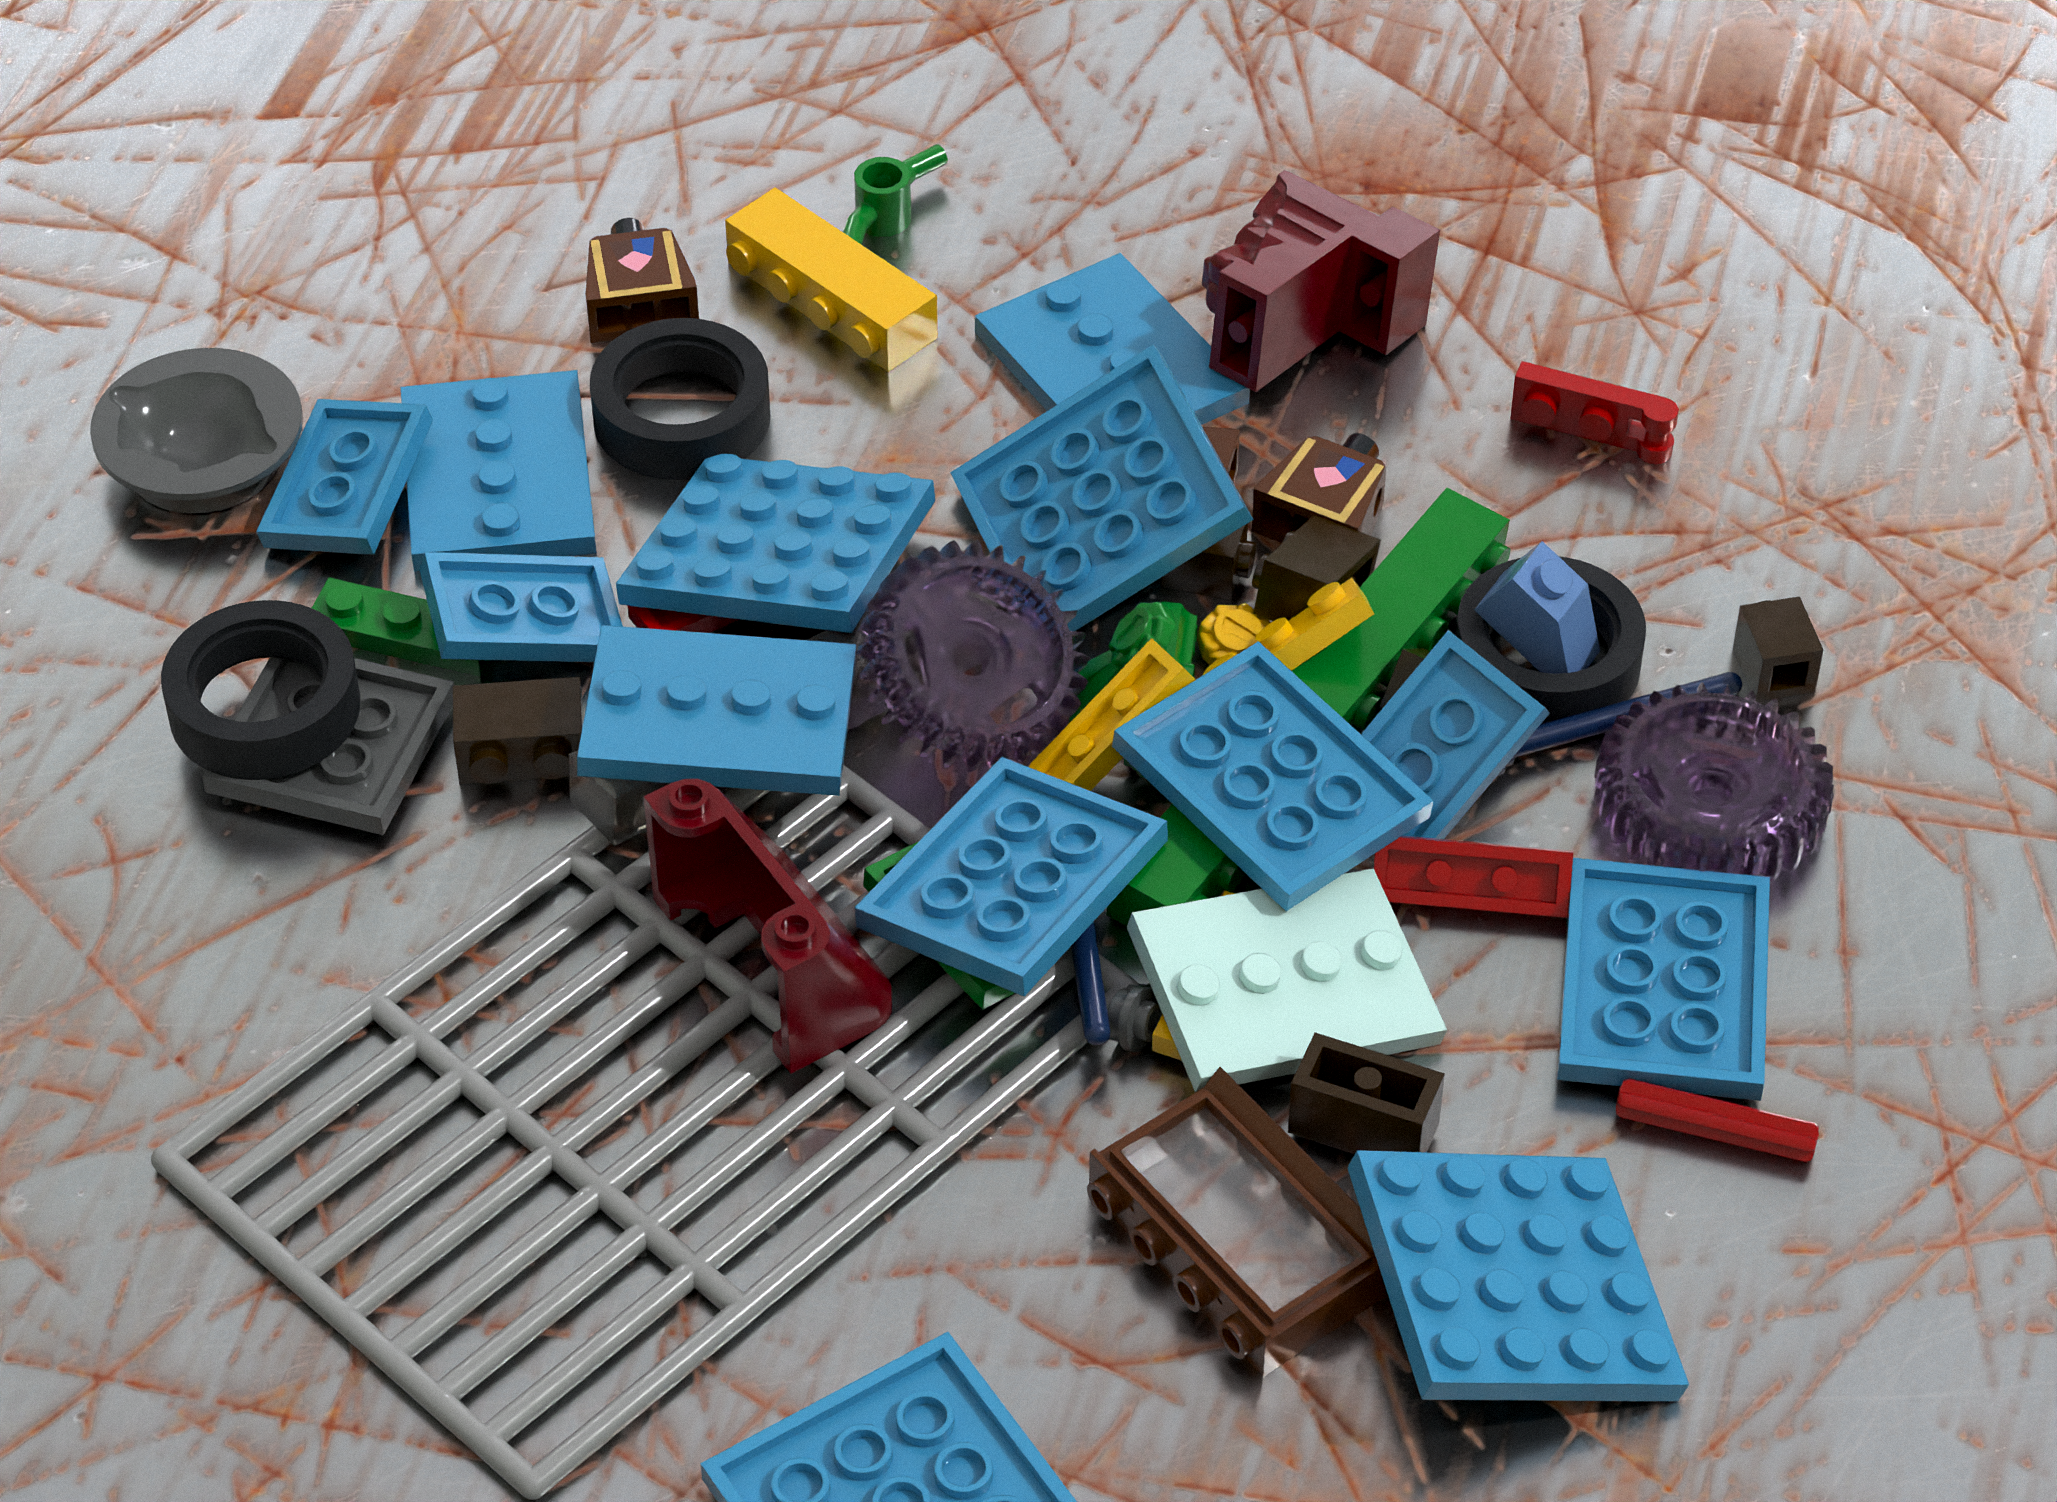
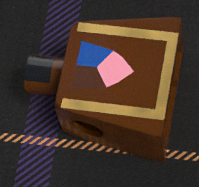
M623 218L613 224L611 234L595 236L589 241L585 296L591 343L613 341L618 336L635 327L658 320L672 318L699 319L696 280L672 230L667 228L645 230L643 223L638 219Z
M1360 433L1351 434L1343 445L1318 436L1307 437L1254 487L1252 510L1254 520H1252L1251 531L1282 543L1288 532H1296L1313 515H1317L1371 536L1384 502L1387 468L1382 460L1377 459L1379 456L1377 444L1370 437Z

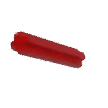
M1630 1078L1622 1082L1616 1102V1115L1623 1119L1802 1162L1812 1160L1819 1136V1126L1814 1122Z

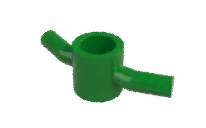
M935 144L903 162L890 157H875L858 165L854 172L855 210L847 218L842 232L862 245L866 233L877 237H890L906 230L911 223V184L918 178L946 165L948 158L945 150L939 144Z

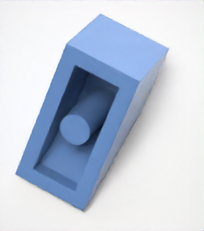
M1543 541L1505 570L1474 609L1540 672L1560 674L1584 670L1590 666L1600 652L1588 583Z

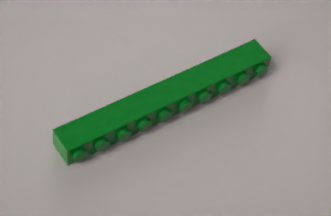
M1447 487L1361 585L1360 589L1366 596L1374 615L1293 669L1292 672L1356 731H1359V729L1364 731L1382 710L1379 706L1402 650L1424 648L1431 651L1447 632L1448 624L1458 615L1462 597L1469 586L1487 570L1508 561L1511 549L1505 546L1510 519ZM1173 804L1160 817L1167 820L1168 841L1107 906L1106 915L1126 927L1132 912L1219 897L1224 890L1233 892L1245 875V872Z

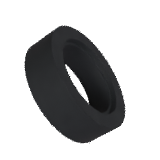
M672 318L646 323L623 333L610 342L599 354L591 370L590 395L594 430L598 442L613 460L636 473L668 480L691 479L706 458L719 454H733L741 459H746L758 448L768 431L771 414L766 361L760 350L750 339L726 325L695 318ZM673 373L708 375L727 383L737 394L732 404L721 413L703 421L689 424L652 422L635 415L625 405L628 395L636 387L653 378Z
M1561 556L1559 557L1588 583L1596 630L1602 635L1609 648L1605 657L1594 666L1571 673L1538 672L1511 662L1495 648L1490 638L1494 628L1474 609L1502 573L1520 558L1499 564L1480 575L1469 586L1462 597L1457 618L1456 636L1548 710L1550 714L1541 724L1629 700L1639 681L1646 637V621L1643 610L1635 595L1626 585L1612 574L1595 565Z
M261 600L239 603L217 610L192 624L176 639L165 657L161 671V686L170 729L178 747L190 760L200 767L230 778L245 780L273 779L310 768L330 756L345 742L359 716L361 705L354 655L347 636L326 615L297 603ZM275 657L296 660L312 667L322 678L318 691L309 702L287 715L271 720L258 722L233 721L213 714L201 703L203 692L212 679L234 665L253 659Z

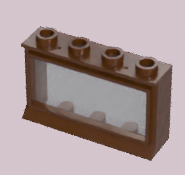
M1221 1067L1217 1069L1207 1084L1199 1091L1102 1151L1098 1152L1096 1149L1090 1151L1087 1193L1096 1211L1107 1220L1113 1218L1130 1236L1132 1245L1141 1259L1151 1266L1157 1264L1173 1281L1175 1290L1182 1302L1194 1312L1200 1310L1218 1329L1219 1336L1227 1350L1238 1359L1245 1357L1263 1377L1388 1295L1360 1207Z

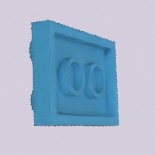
M317 399L257 528L256 533L263 547L374 555L432 425L433 419L427 405Z
M424 552L419 571L441 659L595 662L601 625L623 627L603 557Z
M1449 630L1361 734L1434 801L1430 818L1402 836L1445 839L1550 714L1543 705Z

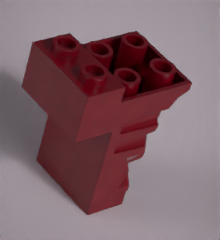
M1284 170L1278 174L1275 184L1254 209L1253 217L1255 219L1247 223L1238 232L1234 245L1217 251L1212 256L1204 259L1202 286L1206 288V305L1215 314L1209 368L1257 392L1338 331L1387 355L1426 326L1440 229L1393 206L1378 216Z

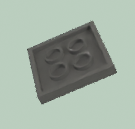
M270 657L234 721H266L282 717L299 709L314 697L320 687L321 676L305 663L287 658ZM354 658L360 691V711L352 732L336 751L310 768L273 779H236L205 769L202 775L205 792L384 835L453 706L454 681Z

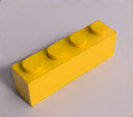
M776 187L725 220L726 255L728 263L736 272L743 276H748L770 291L778 301L789 304L811 319L819 329L827 330L849 345L857 355L862 358H868L888 373L938 338L936 294Z

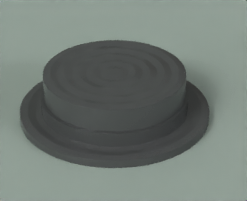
M186 349L150 359L119 377L98 401L91 419L90 435L98 462L108 475L121 485L137 492L151 504L169 511L179 513H210L241 504L258 494L269 484L279 466L288 458L299 440L301 431H303V411L300 396L292 381L284 372L268 361L249 353L231 349Z

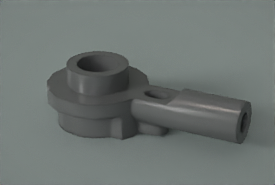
M1150 983L1140 984L1139 986L1129 984L1126 989L1118 990L1110 1002L1108 1017L1111 1034L1109 1038L1112 1041L1120 1042V1046L1125 1051L1141 1052L1149 1042H1152V1034L1162 1016Z

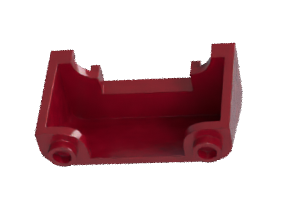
M682 779L643 796L654 901L670 921L682 915L681 909H696L707 913L709 921L717 928L744 914L761 935L762 950L778 974L781 1028L772 1034L773 1052L790 1074L864 1037L887 1022L892 1013V990L887 976L782 848L711 783L700 779Z

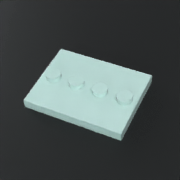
M1374 868L1343 874L1288 911H1285L1263 889L1132 912L1128 922L1127 930L1195 1092L1207 1084L1219 1067L1238 1085L1296 1073L1314 1032L1385 1055L1440 1045L1447 1032L1444 1021Z

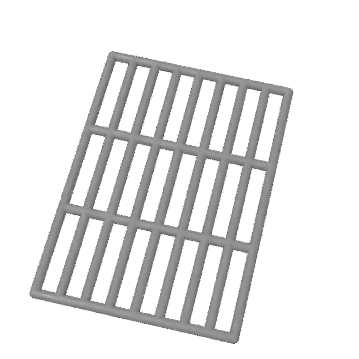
M843 765L840 796L812 794L766 829L764 833L783 850L847 800L871 816L869 820L801 871L818 892L891 834H895L908 845L919 842L931 829ZM651 782L156 1148L151 1155V1164L156 1171L523 1497L536 1500L546 1494L1088 1043L1084 1037L1081 1014H1079L943 1128L937 1126L915 1108L1075 977L1071 946L1025 997L1017 993L1007 997L896 1089L891 1090L867 1070L965 992L946 972L891 1016L884 1025L871 1032L848 1052L844 1053L838 1049L813 1062L823 1070L822 1073L649 1212H646L622 1191L782 1064L773 1052L771 1038L602 1173H599L576 1154L582 1147L750 1015L756 1017L773 1032L781 1028L779 1001L773 998L779 993L778 974L773 965L753 980H750L728 962L761 936L745 915L708 944H704L682 927L701 911L681 909L682 915L670 921L661 909L638 892L652 881L649 851L617 875L594 858V856L645 819L643 796L670 784ZM731 788L724 795L743 812L770 791ZM571 873L594 890L593 893L418 1023L396 1005ZM868 891L836 914L852 935L860 930L856 927L854 907L869 893ZM615 908L639 925V927L464 1060L440 1041ZM892 942L872 959L889 979L920 953ZM658 944H663L684 961L509 1097L485 1078ZM1099 954L1108 1010L1110 1002L1118 990L1126 989L1129 984L1135 986L1140 984ZM704 979L709 980L730 997L555 1135L530 1116L535 1110ZM375 1021L396 1039L210 1180L187 1161V1159L371 1022ZM417 1057L441 1076L253 1219L231 1199ZM845 1088L871 1108L696 1252L669 1231ZM461 1095L465 1096L486 1114L300 1258H297L275 1238ZM892 1126L896 1127L920 1146L744 1292L718 1271L720 1267ZM507 1132L532 1152L345 1299L320 1278ZM552 1171H555L578 1191L391 1340L366 1318ZM599 1209L625 1230L438 1381L412 1359ZM648 1249L672 1269L663 1279L486 1423L459 1401L644 1250ZM693 1289L699 1291L721 1310L534 1466L507 1443Z

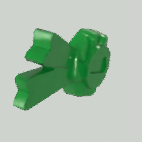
M1143 602L1138 604L1134 610L1119 621L1113 634V639L1108 644L1110 650L1061 676V680L1065 684L1060 691V696L1070 703L1063 711L1062 716L1069 720V723L1151 638L1164 650L1167 649L1176 629L1173 611L1160 602Z

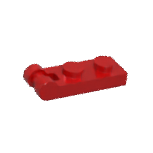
M1521 361L1514 380L1510 419L1636 451L1639 458L1644 462L1657 465L1669 461L1672 457L1674 437L1670 432L1676 428L1679 408L1674 401L1666 397Z

